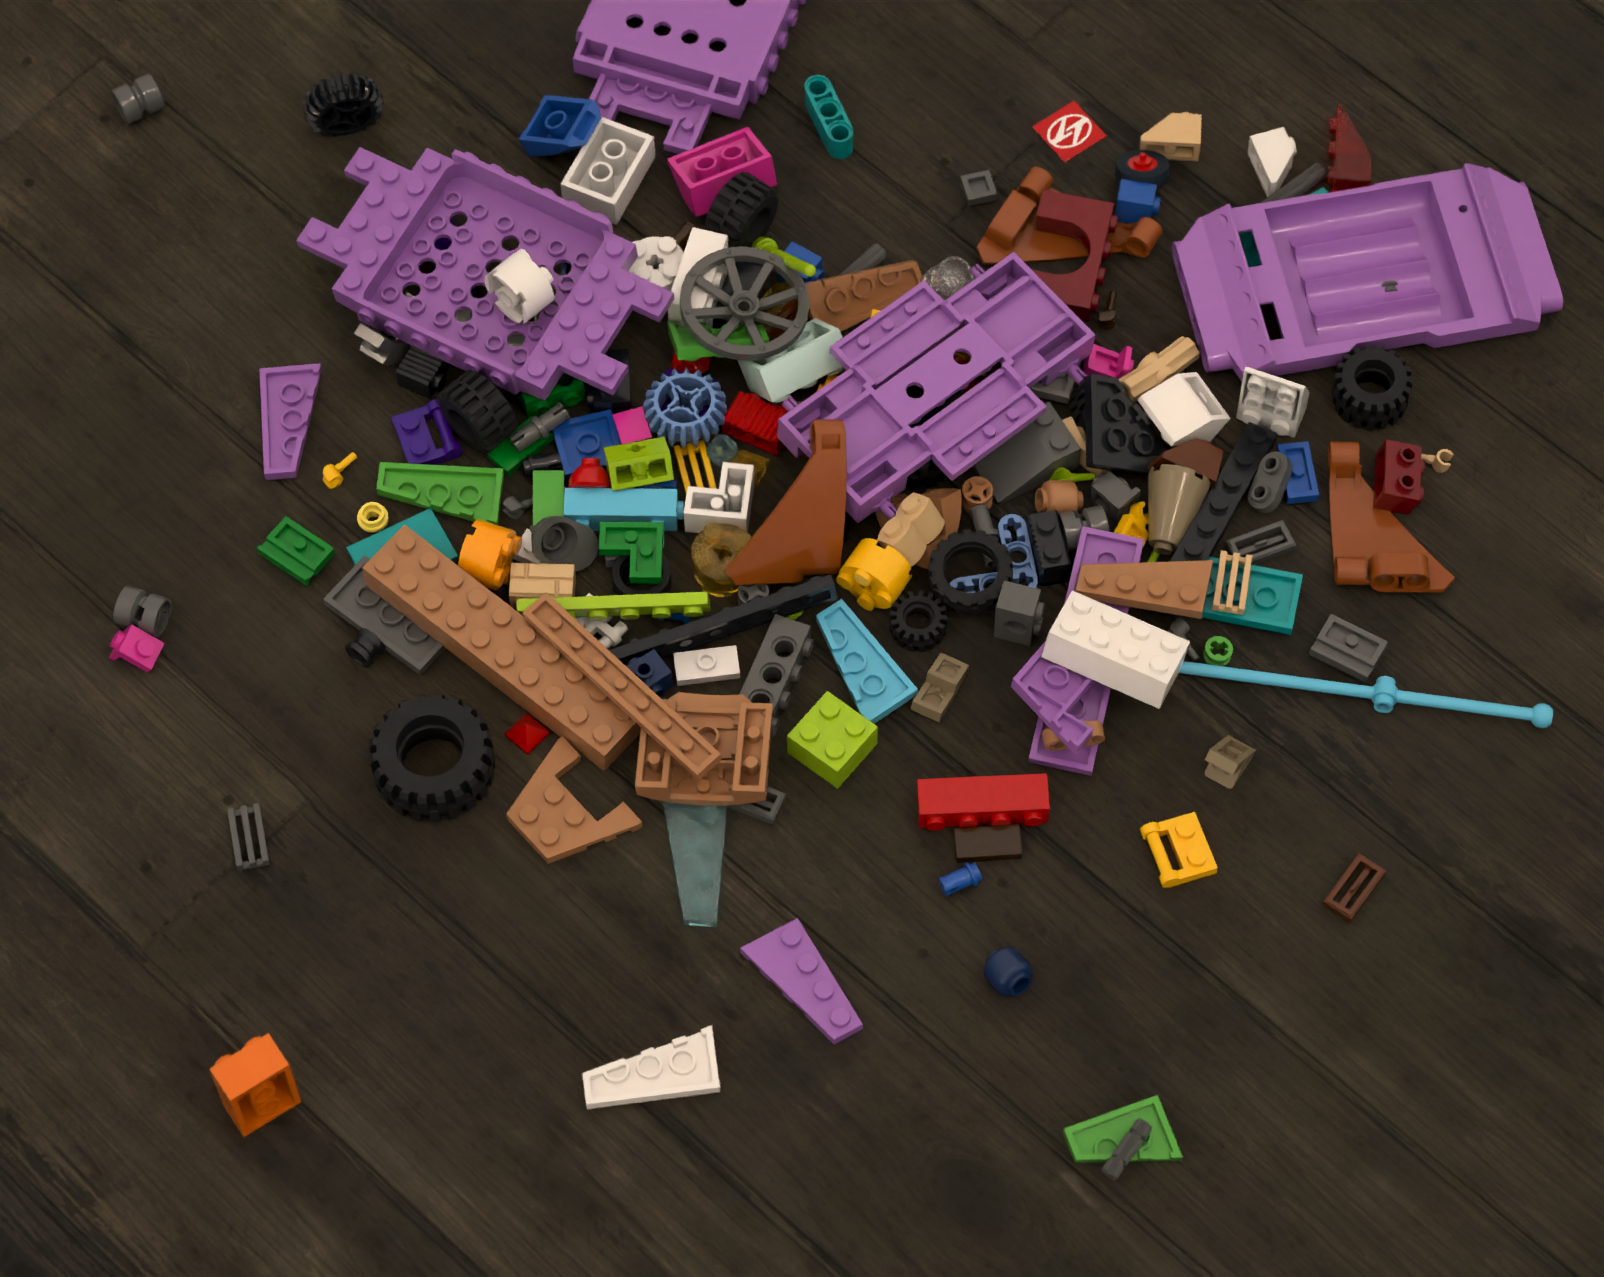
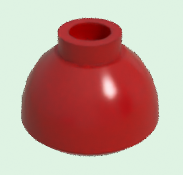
M583 458L581 465L571 474L568 488H612L609 474L600 465V460L597 458Z

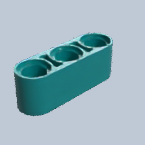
M813 75L806 80L804 85L806 109L829 155L836 159L847 158L853 152V127L828 78L822 75Z

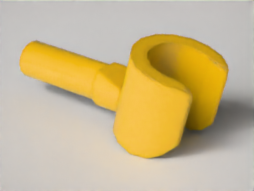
M354 452L350 453L335 466L329 464L324 467L323 482L329 489H334L342 483L343 477L340 473L357 459V455Z

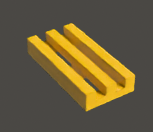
M699 440L697 447L692 445V442L687 443L685 448H680V445L674 446V453L685 495L687 494V487L690 486L683 459L684 455L689 456L696 487H703L695 453L700 452L709 488L717 489L704 440Z

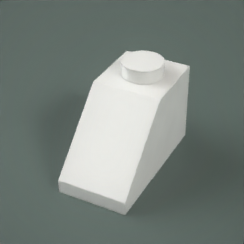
M1284 127L1252 135L1249 140L1248 155L1267 198L1280 189L1292 167L1293 155L1296 154L1295 142L1292 137L1288 138Z

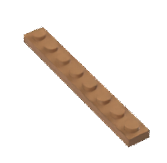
M544 593L522 612L524 619L698 781L722 760L721 754L550 595Z

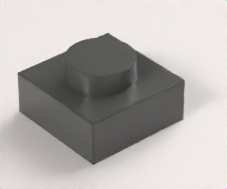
M989 170L960 176V184L968 207L997 201V192Z

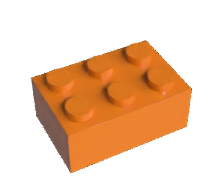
M269 1033L263 1037L252 1038L244 1045L243 1049L233 1055L228 1054L221 1057L210 1068L222 1104L243 1137L302 1102L290 1065Z

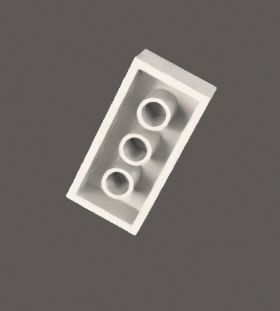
M1072 590L1048 633L1041 657L1160 709L1183 665L1190 641Z

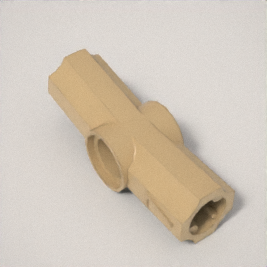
M1181 336L1160 353L1152 352L1148 354L1136 369L1118 379L1125 387L1123 392L1132 404L1135 403L1141 395L1179 374L1199 359L1200 352L1189 337Z

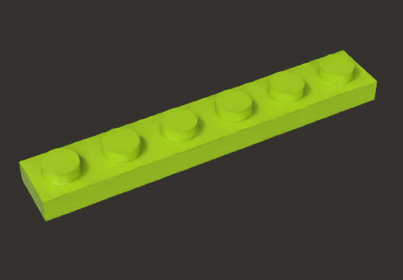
M708 592L553 598L574 619L576 617H589V620L592 621L607 620L608 616H620L621 619L633 620L638 619L639 615L652 614L654 618H669L673 613H684L686 617H700L703 615V612H710ZM539 598L517 599V612L523 615L522 612Z

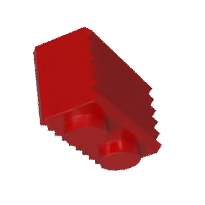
M739 391L728 408L727 413H725L722 433L779 456L783 443L777 438L778 420L788 411L781 405L765 403L756 394H744L742 391Z

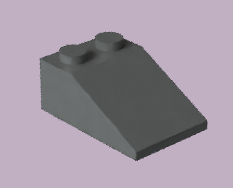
M1050 402L1045 403L1047 406L1046 413L972 466L979 477L988 479L992 484V498L998 506L1041 486L1060 467L1066 468L1069 471L1079 467L1081 448Z

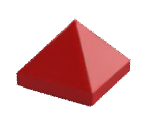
M526 713L504 735L528 755L550 732Z

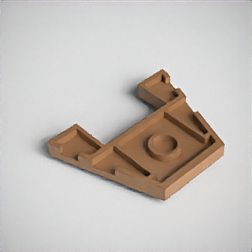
M563 736L556 741L506 814L507 820L548 864L587 850V846L603 840L608 842L616 839V835L630 830L635 832L643 827L642 821L624 802L602 819L596 821L565 788L558 778L581 762V756Z

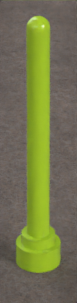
M761 236L752 244L753 248L766 250L783 258L787 267L808 277H812L816 273L814 265L778 249L777 243L771 238Z

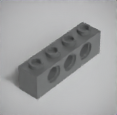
M777 614L773 617L740 692L752 703L773 704L771 737H774L779 726V719L777 717L780 710L785 711L790 702V687L792 683L797 684L803 670L801 662L804 656H810L814 646V639H811L810 625ZM781 652H788L791 655L788 657H780L778 654ZM771 678L779 680L775 684H770L766 681Z

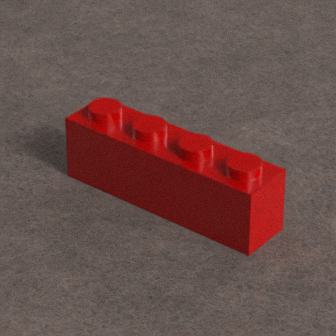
M1047 773L917 779L919 828L938 831L945 827L969 828L982 825L999 826L1010 824L1038 826L1042 823H1048L1050 805Z

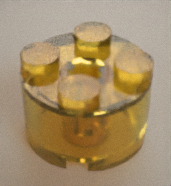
M709 523L697 535L691 549L692 569L694 578L703 591L717 597L732 596L734 592L738 591L739 585L735 584L725 571V568L752 538L748 532L731 524Z

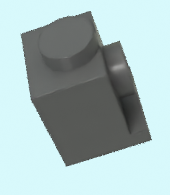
M1110 471L1106 474H1099L1091 484L1090 501L1095 506L1102 505L1106 515L1116 524L1119 523L1124 514L1129 513L1132 504L1139 502L1141 490L1137 487L1131 490L1129 484L1123 478H1117Z

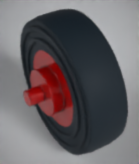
M1134 150L1122 154L1117 159L1115 174L1119 183H1121V179L1156 184L1157 187H1160L1168 180L1170 166L1168 159L1161 153L1151 150Z

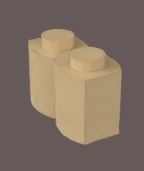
M913 492L902 501L897 509L896 516L885 523L879 532L877 540L883 549L887 545L896 549L912 567L923 556L927 544L939 535L945 520L929 497Z

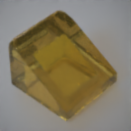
M741 449L730 463L754 465V485L758 486L770 463V459Z

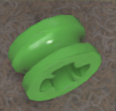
M1222 636L1209 638L1203 651L1204 661L1209 665H1227L1233 653V645L1227 638ZM1213 647L1216 650L1224 649L1223 656L1219 653L1216 655L1212 654Z

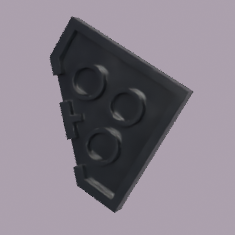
M1096 374L1085 376L1086 467L1148 477L1150 471L1148 469L1149 464L1163 452L1170 450V445L1162 437L1159 438L1149 426L1151 421L1137 403L1132 404L1123 392L1125 387L1118 378Z

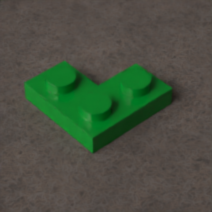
M600 522L599 555L630 556V583L662 584L663 522Z

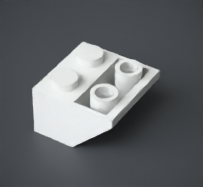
M1197 372L1176 374L1138 398L1139 403L1144 408V413L1154 422L1160 430L1162 438L1170 446H1179L1196 438L1210 442L1231 419Z

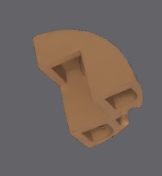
M926 489L923 494H920L930 498L945 520V523L939 535L927 544L923 556L915 565L929 569L930 556L933 550H937V544L942 539L944 541L948 539L949 534L957 533L961 517V489ZM905 493L896 495L892 498L891 503L898 509L902 501L909 495ZM879 510L875 514L882 529L890 519Z

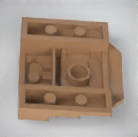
M678 692L669 699H662L721 754L722 760L698 781L641 728L635 779L637 795L665 802L703 806L741 805L766 800L773 713L772 703H752L743 694L704 695Z

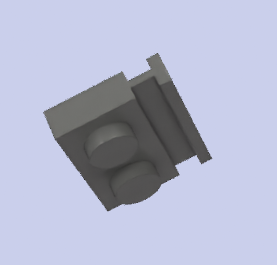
M1330 614L1314 645L1310 648L1309 655L1366 683L1387 648L1388 641Z

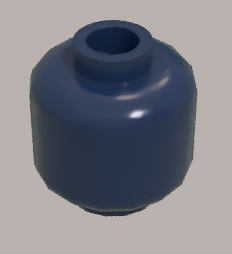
M1011 947L997 949L987 957L984 966V977L1000 995L1005 997L1019 996L1027 991L1032 983L1033 969L1018 950Z

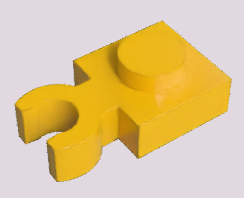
M1144 501L1131 505L1129 513L1121 517L1114 533L1142 538L1145 545L1149 534L1145 529L1146 525H1148V513L1143 514Z

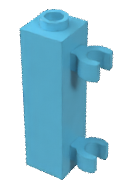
M565 488L563 516L582 523L593 531H600V522H663L664 531H677L678 520H684V501H678L677 489L626 488L612 491V488Z

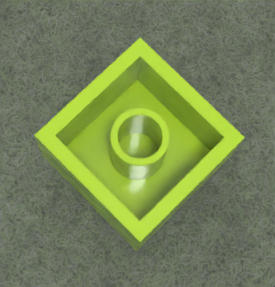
M829 691L818 700L787 735V753L837 789L878 744V726Z

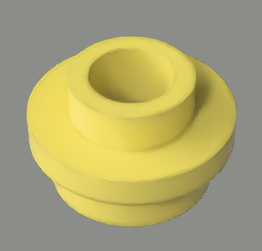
M376 502L364 504L357 514L358 524L366 532L374 533L381 531L388 524L389 516L386 508ZM371 517L378 518L375 521H368V519Z

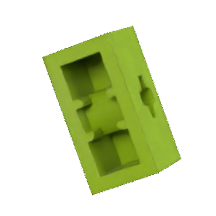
M665 437L603 448L612 491L674 480L670 450Z

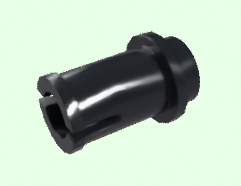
M558 451L531 457L529 454L526 455L525 459H521L523 474L525 477H531V479H533V470H562V465L559 464L561 459Z

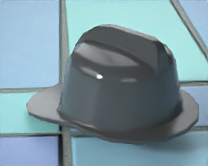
M549 516L541 519L535 526L531 525L529 528L532 533V552L543 563L575 564L576 572L591 565L597 556L599 548L598 538L592 529L582 523L563 516Z

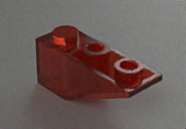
M1337 105L1336 116H1330L1328 133L1334 135V141H1329L1328 159H1333V166L1328 165L1327 183L1332 184V192L1370 186L1372 156L1343 106Z

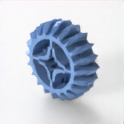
M686 367L682 374H678L673 369L672 376L668 377L662 373L660 377L661 382L653 380L651 384L652 390H647L645 394L646 400L643 403L644 417L649 424L652 434L657 433L658 438H668L671 447L677 441L681 442L683 448H685L687 442H692L697 447L699 439L708 442L710 434H718L719 426H723L725 413H727L726 396L721 391L719 383H713L710 374L702 377L699 369L694 374H690ZM671 398L672 402L667 405V409L661 411L663 404ZM709 404L708 411L700 418L699 413L703 410L704 406Z

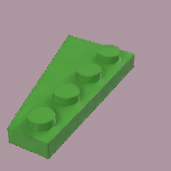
M380 462L376 490L379 496L426 509L431 508L433 511L472 522L480 519L498 525L504 469Z

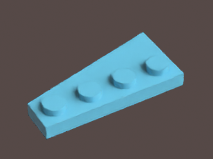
M842 599L816 615V622L859 714L875 724L917 695V687Z

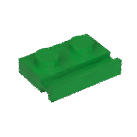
M287 516L266 537L263 545L257 547L259 555L305 586L310 583L309 580L316 576L335 555V549Z

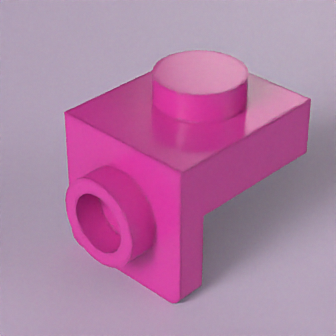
M1093 344L1091 354L1085 358L1083 372L1086 375L1096 374L1120 379L1132 371L1134 360L1131 359L1132 347L1126 345L1120 353Z
M130 625L123 631L118 630L112 638L109 646L113 650L109 658L115 661L121 657L148 673L152 670L165 643L138 627Z

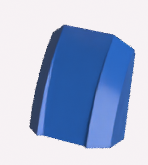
M545 95L535 115L518 140L527 154L531 156L559 155L576 151L587 144L602 118L597 103L591 99Z

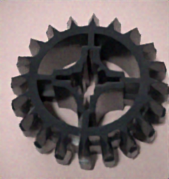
M341 72L339 76L330 75L329 79H320L319 85H311V91L305 93L306 98L303 100L304 115L309 126L313 128L314 132H320L322 136L332 134L334 138L338 135L345 136L356 133L359 130L365 131L366 126L375 124V119H379L381 111L384 110L382 93L378 84L374 82L373 78H367L365 74L356 75L355 72H351L349 75Z

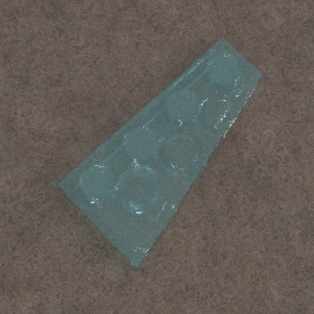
M663 801L684 925L717 927L727 806L688 805Z

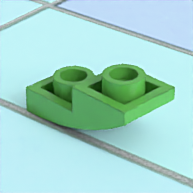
M533 470V526H535L543 518L563 516L564 470Z

